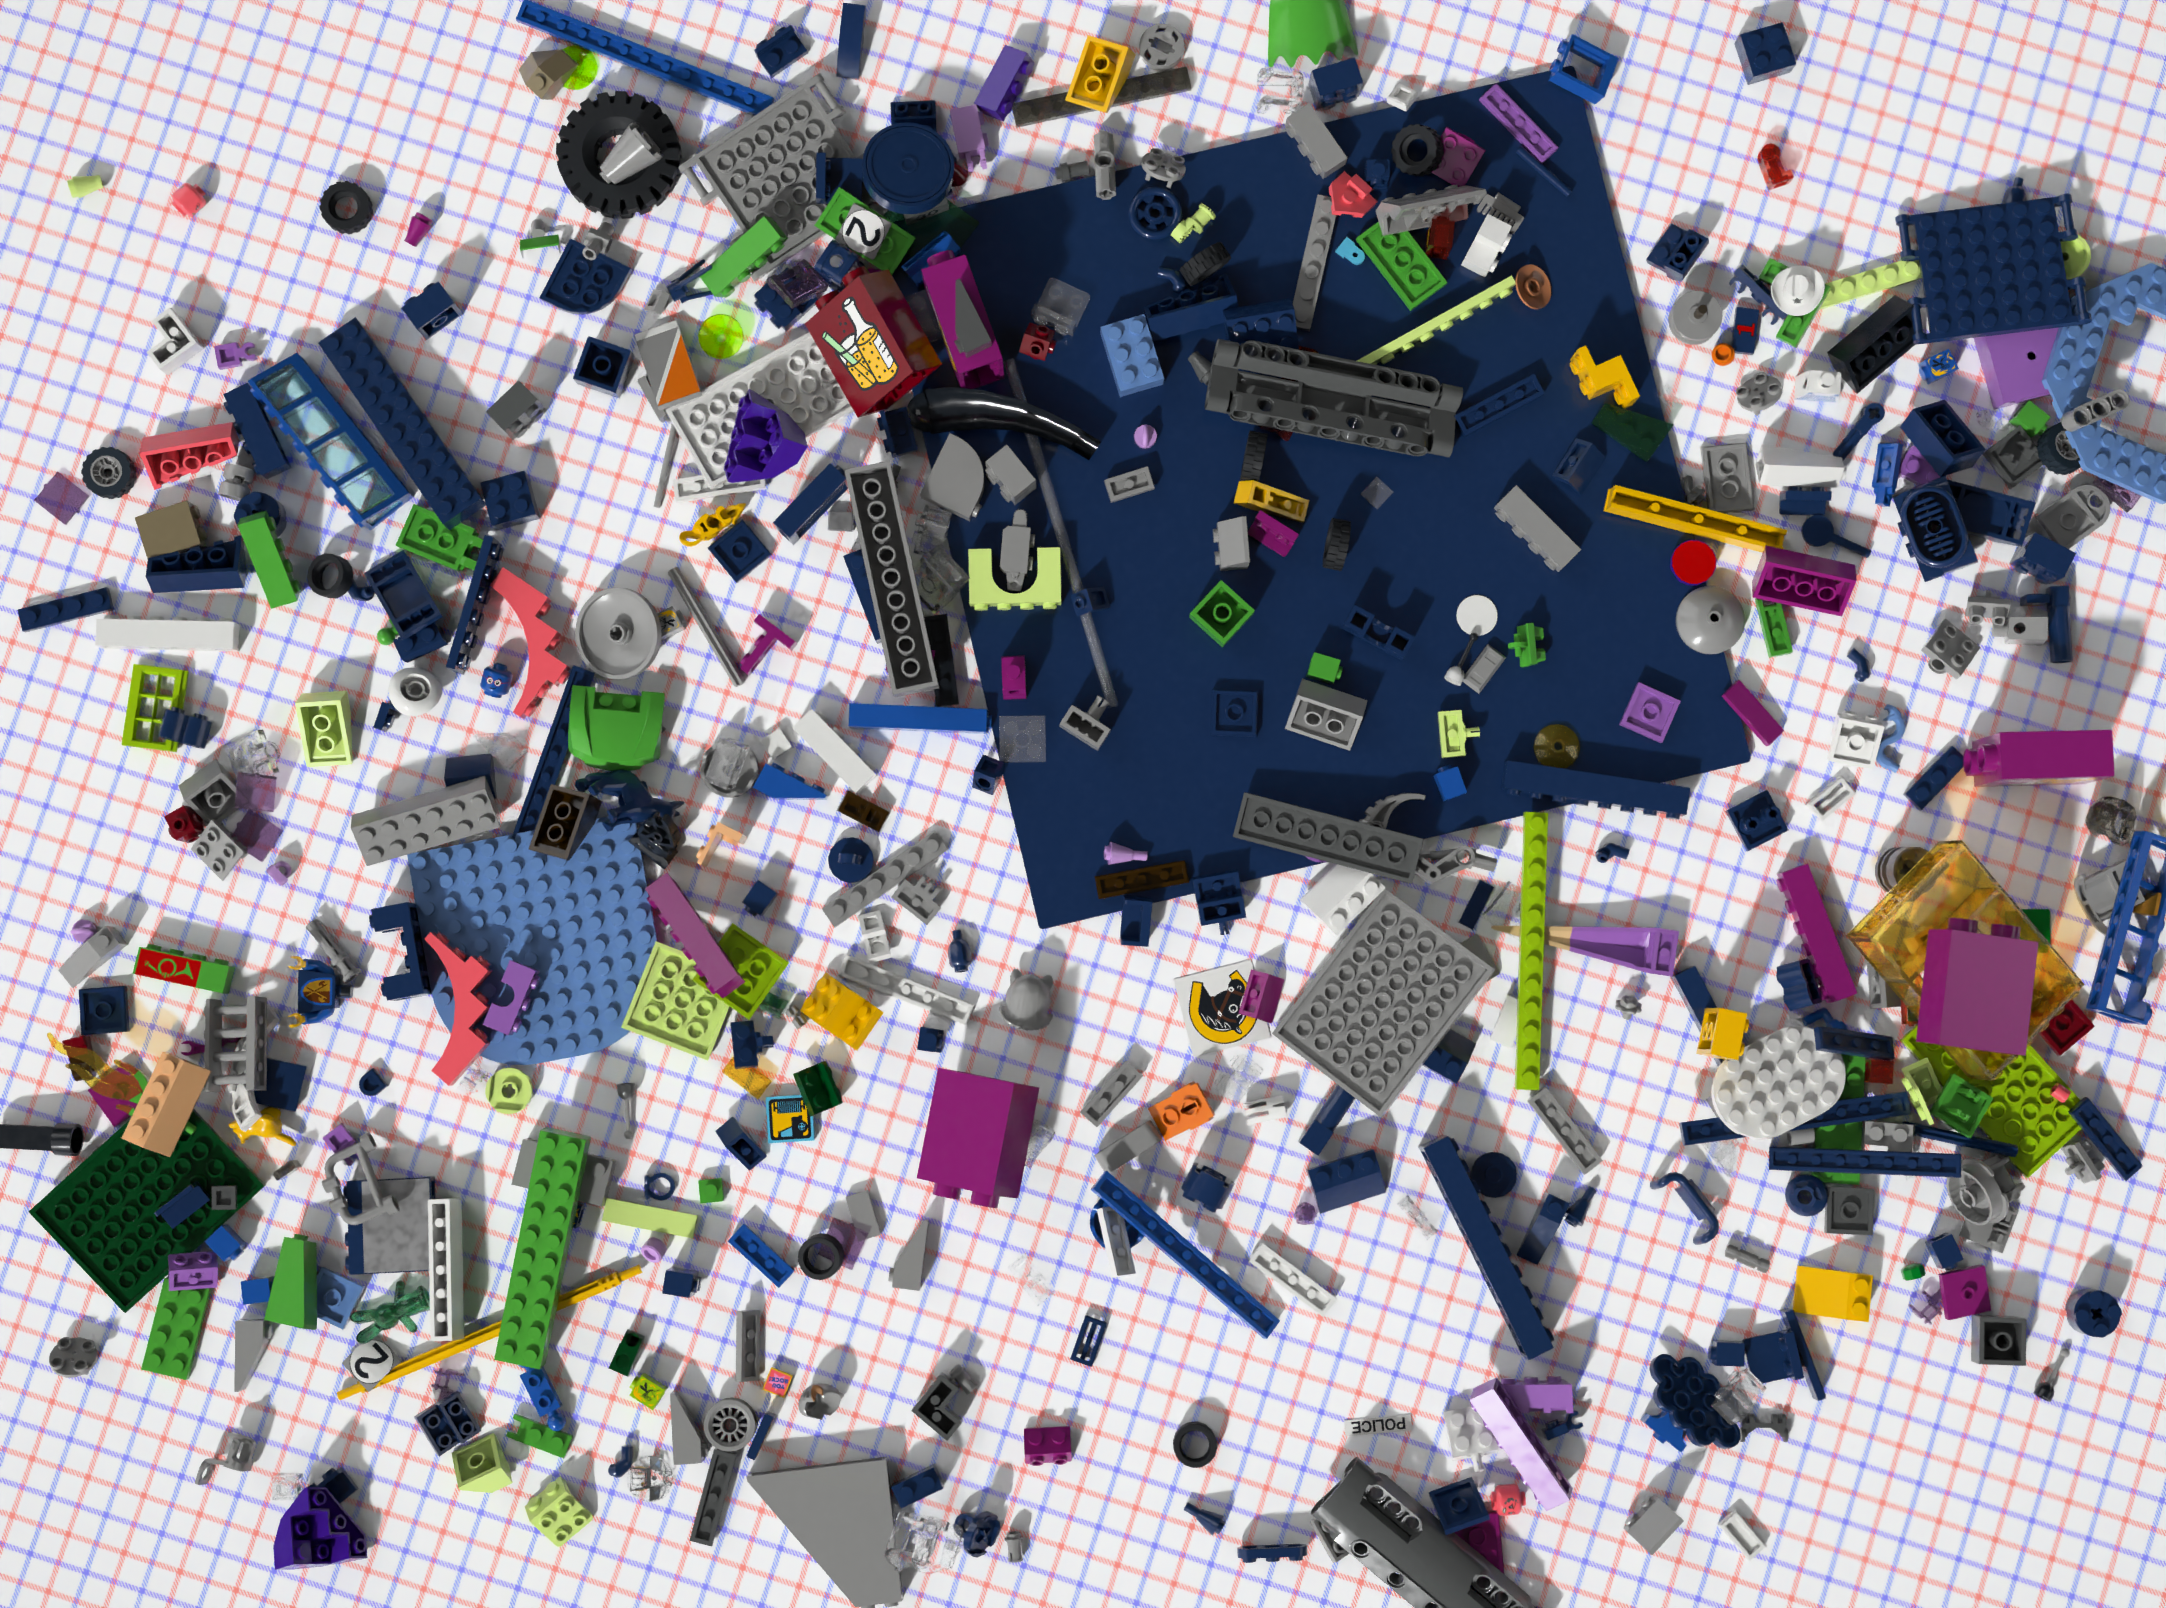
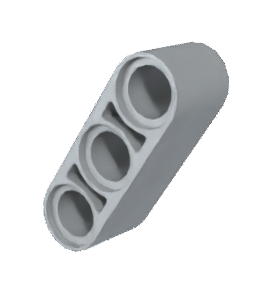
M2117 389L2063 414L2061 418L2062 426L2065 430L2073 432L2128 407L2130 402L2129 395L2126 391Z
M1150 1119L1094 1156L1103 1171L1111 1173L1160 1142L1163 1138Z

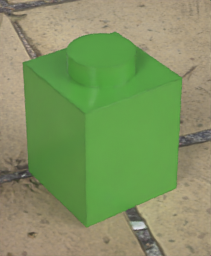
M2028 400L2021 405L2009 420V423L2016 428L2021 425L2028 436L2032 438L2036 434L2040 436L2049 425L2046 422L2050 419V416L2032 401Z
M1314 652L1306 677L1333 684L1335 679H1340L1343 667L1339 666L1341 660Z

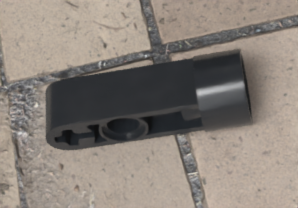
M57 1123L54 1127L0 1124V1148L42 1150L52 1151L54 1155L78 1156L83 1147L84 1132L80 1124Z

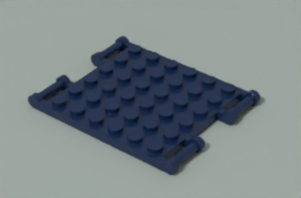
M2066 193L2057 197L1896 216L1895 222L1899 226L1902 247L1900 252L1901 260H1919L1924 298L1912 297L1907 300V302L1914 306L1911 312L1914 335L1912 336L1913 344H1927L2076 326L2092 322L2091 313H2088L2084 289L2086 286L2085 277L2067 280L2061 242L2072 241L2078 238L2071 210L2072 195ZM2055 207H2062L2064 232H2059ZM1909 225H1914L1917 250L1911 249ZM2075 289L2079 315L2072 316L2068 290ZM1925 307L1930 332L1927 334L1923 332L1920 308Z

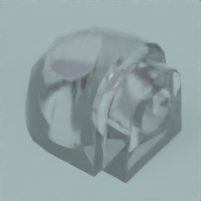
M473 1062L457 1086V1089L465 1093H476L486 1086L489 1073Z

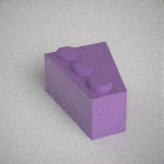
M1547 1376V1380H1538V1377H1524V1381H1515V1378H1501L1500 1383L1521 1413L1538 1411L1552 1413V1411L1566 1410V1413H1573L1572 1384L1562 1379L1561 1376Z

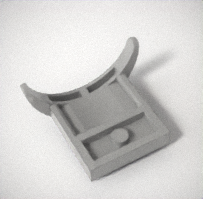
M2122 859L2087 877L2083 873L2074 880L2075 894L2084 914L2090 923L2104 936H2106L2108 928L2103 921L2111 918L2126 859ZM2140 888L2134 906L2145 901Z

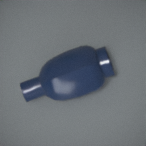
M2016 177L2014 179L2013 186L2006 190L2002 203L2026 201V193L2022 188L2023 178Z
M961 930L952 931L953 941L948 947L949 964L954 968L955 973L967 972L968 966L972 962L970 947L967 941L962 939Z

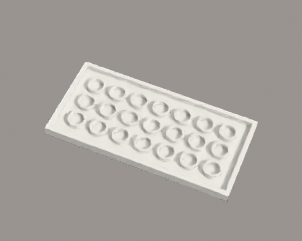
M810 332L702 389L703 396L665 409L710 489L727 481L724 464L728 455L738 404L741 397H745L749 389L789 414L805 433L806 438L854 412Z

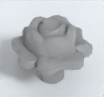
M1625 995L1621 1000H1616L1615 1009L1623 1013V1019L1630 1020L1632 1014L1635 1015L1636 1012L1640 1013L1642 1011V1004L1634 996Z

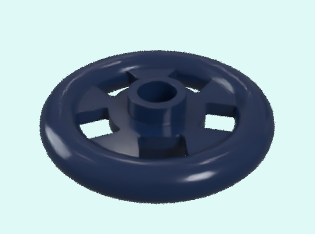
M1158 186L1148 187L1138 192L1133 197L1128 210L1129 221L1133 229L1142 237L1151 240L1169 237L1181 222L1183 215L1181 203L1176 195L1170 190ZM1154 196L1164 197L1163 203L1153 202ZM1142 201L1148 203L1144 211L1138 209ZM1173 207V216L1167 217L1166 208ZM1158 211L1160 215L1153 217L1151 212ZM1143 217L1150 223L1146 228L1139 222ZM1165 222L1166 228L1158 231L1155 225Z

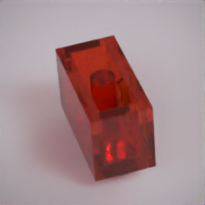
M1438 216L1436 219L1432 218L1427 229L1425 254L1429 258L1447 259L1452 249L1455 221H1450L1448 217Z

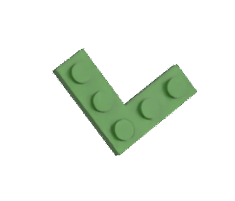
M1769 258L1758 278L1760 281L1771 286L1775 276L1789 267ZM1825 284L1824 294L1820 303L1810 313L1802 316L1788 315L1779 329L1776 339L1797 348L1829 294L1831 287Z

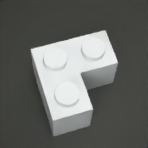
M1487 214L1461 265L1483 277H1486L1488 271L1493 273L1499 260L1495 259L1498 252H1504L1512 237V234L1509 233L1512 226Z
M167 308L151 320L164 339L146 353L158 369L167 376L204 349L178 313L172 308Z

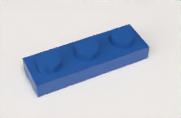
M745 1223L728 1240L734 1248L778 1288L795 1271Z

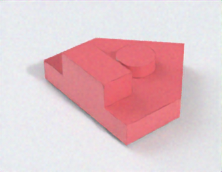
M1344 171L1329 186V195L1332 199V215L1341 216V214H1349L1353 217L1362 218L1378 202L1370 195L1372 188L1357 174L1350 177Z

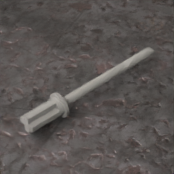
M670 418L666 420V422L671 423V428L653 505L656 508H660L677 433Z

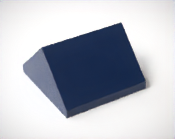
M493 753L446 758L444 773L446 787L486 776L493 797L497 799Z

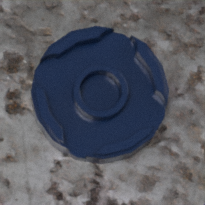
M1484 1153L1474 1161L1471 1167L1470 1177L1476 1181L1481 1191L1480 1193L1486 1197L1499 1198L1505 1196L1512 1191L1517 1180L1515 1164L1503 1153Z

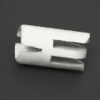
M1279 1095L1242 1103L1243 1108L1248 1109L1244 1112L1245 1117H1254L1246 1121L1247 1125L1286 1118L1288 1114L1284 1103V1096Z

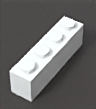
M811 708L792 727L793 730L858 795L877 776L873 772L876 767L868 759L863 762L858 756L860 751L851 742L847 745L842 740L844 735L836 726L831 729L825 723L829 719L820 710L815 712Z

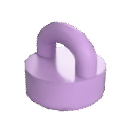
M1147 424L1138 427L1134 434L1135 443L1144 449L1152 447L1157 439L1155 429Z
M279 861L266 869V872L280 886L289 881L287 878L291 875V867L285 861ZM280 867L285 868L286 872L284 874L278 870Z
M81 919L74 923L70 932L75 940L86 942L97 933V928L92 921Z
M655 1237L649 1238L641 1247L642 1255L653 1263L661 1261L667 1251L666 1245Z

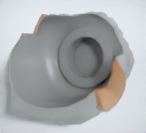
M826 1383L813 1384L803 1391L798 1403L799 1411L803 1416L822 1420L824 1414L831 1416L838 1409L844 1394L839 1392V1389Z

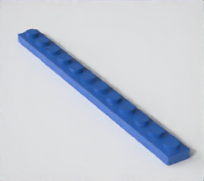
M523 0L516 16L518 23L753 116L772 105L775 101L774 97L529 0Z

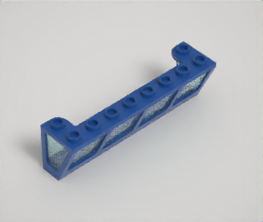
M298 353L248 380L252 386L250 392L265 406L263 408L271 418L276 416L280 422L277 426L286 436L288 434L291 435L294 439L292 445L300 454L302 452L306 454L308 459L305 461L313 471L318 469L322 474L320 480L328 489L330 487L333 488L336 492L334 498L342 507L346 505L349 508L350 512L348 515L355 524H358L361 528L365 526L371 531L413 498V495L304 358Z

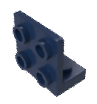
M816 153L817 204H828L839 187L862 202V159L826 158V153Z
M1786 1329L1742 1340L1745 1343V1355L1752 1384L1759 1385L1786 1378L1794 1380L1804 1378L1793 1331Z

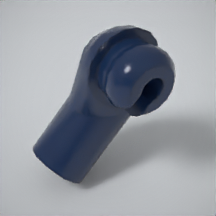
M1162 266L1159 267L1158 278L1170 280L1173 284L1172 290L1175 293H1181V291L1185 290L1184 287L1187 286V283L1180 271Z
M353 579V583L348 590L351 598L365 602L371 600L374 597L373 588L371 586L359 587Z
M1853 648L1846 657L1857 665L1858 671L1854 674L1855 679L1859 682H1864L1871 675L1869 661Z
M1607 843L1596 851L1595 856L1600 863H1606L1607 860L1614 856L1626 860L1630 849L1614 843Z
M632 1445L621 1446V1459L616 1464H611L608 1468L610 1476L620 1478L630 1470V1467L633 1465Z

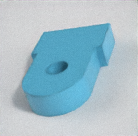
M1348 237L1344 239L1335 251L1343 259L1345 257L1354 265L1362 264L1365 259L1364 252L1355 246V243Z

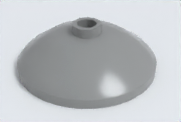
M1704 586L1693 590L1681 601L1676 613V627L1683 642L1694 651L1702 654H1718L1730 649L1738 642L1744 631L1745 614L1741 603L1731 592L1716 586ZM1711 614H1715L1717 616L1716 622H1713L1710 619Z

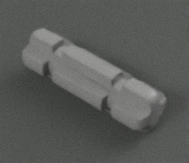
M1729 1244L1725 1250V1257L1732 1260L1735 1258L1737 1259L1736 1262L1753 1269L1756 1267V1270L1762 1273H1766L1770 1267L1769 1260L1762 1257L1758 1259L1759 1256L1743 1249L1738 1250V1247Z

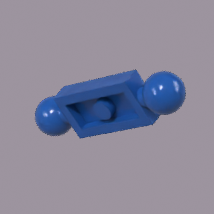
M518 1365L526 1370L525 1373L519 1376L539 1416L542 1417L548 1414V1427L553 1431L562 1430L566 1425V1418L562 1413L557 1412L556 1409L563 1406L544 1366L539 1370Z

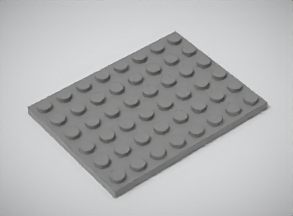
M1385 889L1375 898L1272 1034L1382 1118L1484 986L1495 969Z

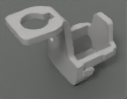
M228 1432L227 1437L232 1438L233 1441L230 1445L227 1459L206 1458L199 1467L195 1484L206 1485L208 1483L214 1464L224 1465L223 1467L240 1472L251 1471L256 1441L253 1438L236 1432ZM241 1442H244L243 1447H242V1450H241V1453H240V1456H239V1459H238V1458H237V1453H238L240 1444H241ZM207 1468L206 1474L202 1478L203 1472Z

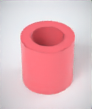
M2056 1083L2049 1094L2063 1103L2067 1100L2071 1091Z

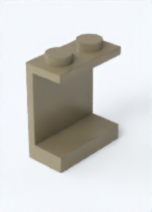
M187 500L134 517L147 560L151 557L185 550L197 545L201 548L207 547L205 543L207 534L204 527H200L198 520L201 518L199 509Z

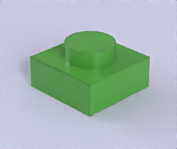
M722 1178L698 1180L700 1204L724 1201Z

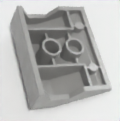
M1451 185L1440 191L1430 189L1420 195L1410 193L1400 199H1394V197L1386 198L1381 201L1376 209L1382 235L1386 236L1465 220L1468 218L1467 204H1479L1487 192L1483 188Z

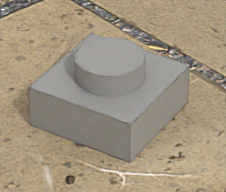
M653 289L644 310L651 314L661 315L668 306L670 294L664 290Z

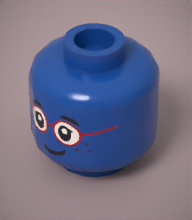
M494 663L493 666L484 668L480 683L484 694L501 698L502 695L509 693L513 674L507 670L508 666Z

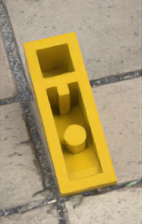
M1249 480L1239 481L1234 504L1259 512L1261 510L1266 514L1304 522L1309 500L1263 483Z

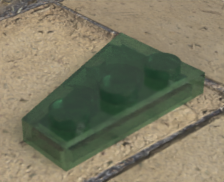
M1607 403L1603 405L1591 422L1645 462L1650 459L1674 426V424Z

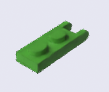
M1755 598L1768 657L1772 658L1793 653L1782 604L1774 602V604L1763 606L1762 599Z
M514 1414L513 1419L521 1422L517 1434L507 1431L506 1437L560 1458H565L574 1435L561 1430L553 1431L548 1425L519 1414Z

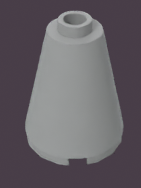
M634 121L628 125L600 166L602 170L600 175L608 184L611 182L617 184L664 157L663 154L659 153L661 150L645 131L640 133L637 130L639 125Z

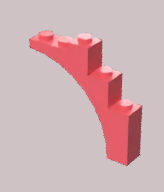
M502 567L490 586L501 594L514 609L527 639L529 653L527 681L522 696L513 713L525 719L527 716L530 717L536 710L537 706L535 704L540 697L543 698L550 689L549 683L551 682L557 687L560 683L563 685L569 678V670L571 668L549 654L550 650H555L559 645L561 634L539 619L549 612L552 600Z
M430 932L424 939L437 952L446 967L452 983L455 1000L454 1024L449 1042L443 1055L431 1071L448 1086H452L490 1044L486 1040L488 1036L479 1028L475 1030L473 1028L490 1008V1005L487 1004L489 999L481 992L476 994L475 991L493 971L489 968L490 963L481 955L478 958L470 956L466 960L467 955L458 947L453 949L448 944L450 940L441 932H438V934Z

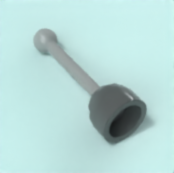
M635 1083L617 1084L618 1096L625 1100L626 1131L624 1132V1137L626 1139L633 1137L630 1127L629 1100L635 1095Z

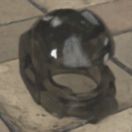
M2106 796L2099 798L2091 805L2085 818V824L2096 837L2099 835L2107 836L2113 844L2123 847V845L2129 844L2132 840L2137 815L2135 808L2127 801Z

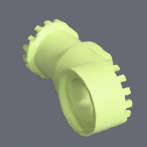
M1201 203L1197 212L1191 218L1188 217L1186 220H1182L1173 230L1171 236L1181 244L1184 241L1183 238L1186 239L1192 230L1201 234L1203 232L1202 228L1211 219L1214 220L1216 216L1208 206Z

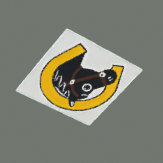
M1251 960L1173 979L1193 1057L1271 1038L1267 1022L1238 1014L1251 969L1254 970Z

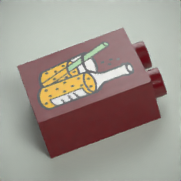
M865 266L852 270L842 278L845 288L841 292L835 290L819 298L815 302L819 311L805 323L858 418L877 413L880 410L885 411L942 365L889 269L869 273Z

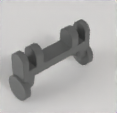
M1740 1414V1442H1745V1437L1756 1428H1771L1782 1437L1783 1442H1788L1789 1434L1786 1428V1415H1780L1781 1423H1778L1777 1414H1771V1423H1755L1754 1414H1748V1423H1746L1745 1414Z

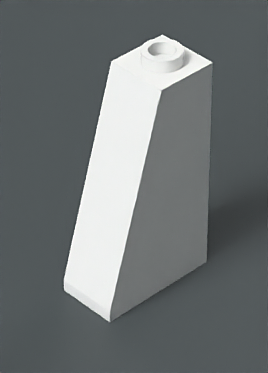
M1763 444L1760 446L1755 464L1759 484L1773 486L1838 488L1840 481L1845 479L1847 471L1841 457Z

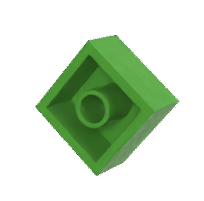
M1220 580L1190 613L1189 618L1223 648L1253 616L1255 610Z

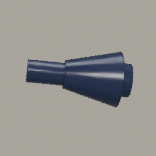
M1589 1186L1582 1198H1579L1567 1209L1564 1220L1573 1227H1577V1225L1583 1226L1590 1201L1597 1192L1593 1187Z
M1189 1502L1184 1508V1511L1196 1517V1520L1212 1536L1215 1533L1219 1535L1226 1524L1223 1521V1515L1199 1509Z

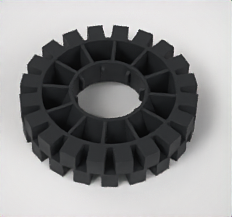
M615 91V96H609L608 92L596 94L597 100L591 102L588 98L581 102V109L578 112L573 109L566 117L568 120L567 126H561L558 134L560 143L556 142L559 172L574 198L579 203L582 202L588 210L595 214L598 211L601 212L602 216L609 218L620 215L622 219L633 218V213L639 212L640 215L646 214L651 211L650 206L655 204L658 207L666 200L664 195L667 191L672 193L677 184L675 178L676 176L680 177L678 167L681 165L682 149L677 133L667 114H664L661 108L653 101L647 102L644 96L634 93L633 97L628 96L627 91ZM634 121L639 125L637 130L640 133L645 131L660 148L661 151L659 153L663 154L664 157L617 184L612 182L608 184L600 175L602 171L597 166L600 165L597 159L598 150L603 147L602 144L607 139L613 136L615 138L616 135H622L628 125Z

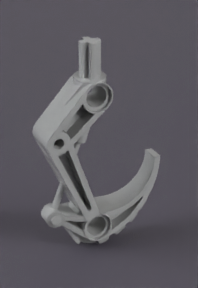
M1401 793L1396 796H1387L1385 800L1380 799L1376 801L1374 808H1367L1365 811L1366 818L1360 819L1359 822L1386 829L1389 816L1397 805L1408 800L1423 801L1426 795ZM1464 845L1456 849L1430 851V854H1421L1419 856L1415 874L1426 883L1432 884L1466 868L1471 869L1472 866L1494 872L1497 859L1478 854L1476 849ZM1461 850L1466 851L1469 855L1466 863L1458 859V853ZM1427 858H1430V860H1439V861H1437L1436 863L1432 864V863H1430L1429 861H1427L1426 859H1427Z

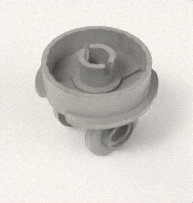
M1998 1154L1983 1161L1965 1158L1961 1160V1178L1947 1177L1946 1187L1948 1196L1958 1213L1970 1223L1985 1225L2002 1221L2008 1214L2009 1203L2021 1196L2019 1192L2025 1188L2024 1183L2015 1185L2004 1164L2010 1161L2009 1156L1999 1158Z

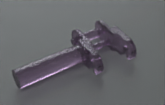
M1941 1288L1932 1297L1925 1290L1921 1292L1928 1300V1305L1922 1311H1918L1910 1303L1907 1305L1919 1319L1923 1318L1925 1320V1324L1932 1325L1931 1320L1937 1314L1942 1315L1941 1308L1936 1307L1942 1300ZM1932 1307L1934 1311L1926 1317L1924 1313Z
M443 1368L434 1370L437 1376L435 1383L431 1384V1387H434V1390L441 1389L438 1401L449 1396V1394L455 1393L448 1386L450 1376H464V1372H458L449 1368L446 1371H443ZM442 1375L447 1376L445 1385H440Z

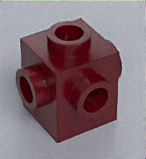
M1030 322L1024 333L1019 352L1029 355L1033 359L1045 361L1048 353L1053 354L1057 342L1053 340L1055 331L1046 326Z
M183 805L164 816L169 826L168 832L176 841L194 842L199 838L198 835L204 831L203 819L190 806Z

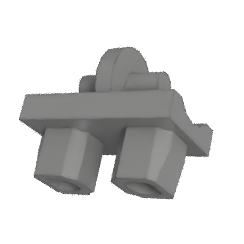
M1986 590L1985 596H1968L1965 616L1969 617V621L1972 624L1982 623L1983 618H1992L1994 625L2003 626L2005 620L2008 619L2011 599L1991 597V590Z
M2087 1139L2067 1144L2061 1148L2067 1157L2065 1161L2069 1165L2064 1170L2067 1175L2075 1174L2077 1179H2081L2084 1184L2093 1180L2097 1181L2102 1177L2100 1172L2105 1166L2098 1158L2090 1159L2087 1153L2092 1150V1146Z

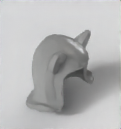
M1014 969L1010 975V986L1006 992V1006L1000 1005L999 1007L1003 1020L1010 1026L1026 1031L1047 1027L1053 1019V1014H1048L1051 1004L1052 976L1046 975L1043 978H1039L1033 974L1022 975L1018 969Z

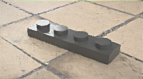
M714 1448L689 1541L713 1546L737 1453Z

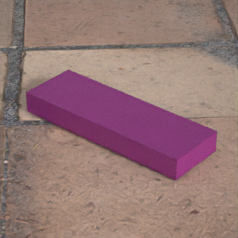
M1740 680L1735 681L1722 695L1723 699L1766 747L1770 746L1784 731Z

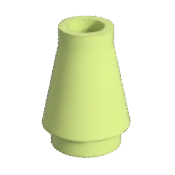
M100 175L72 176V179L67 180L72 198L78 197L80 199L98 189L104 188Z

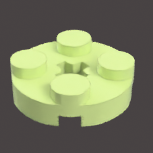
M503 1068L489 1078L485 1094L488 1102L497 1112L514 1114L524 1110L530 1103L533 1096V1085L530 1077L522 1070ZM509 1084L515 1089V1094H512L511 1098L507 1097V1093L503 1092V1089L508 1088Z

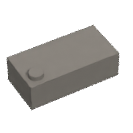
M529 1138L522 1140L511 1185L529 1188L537 1140ZM588 1153L579 1196L580 1202L600 1207L605 1206L617 1160Z

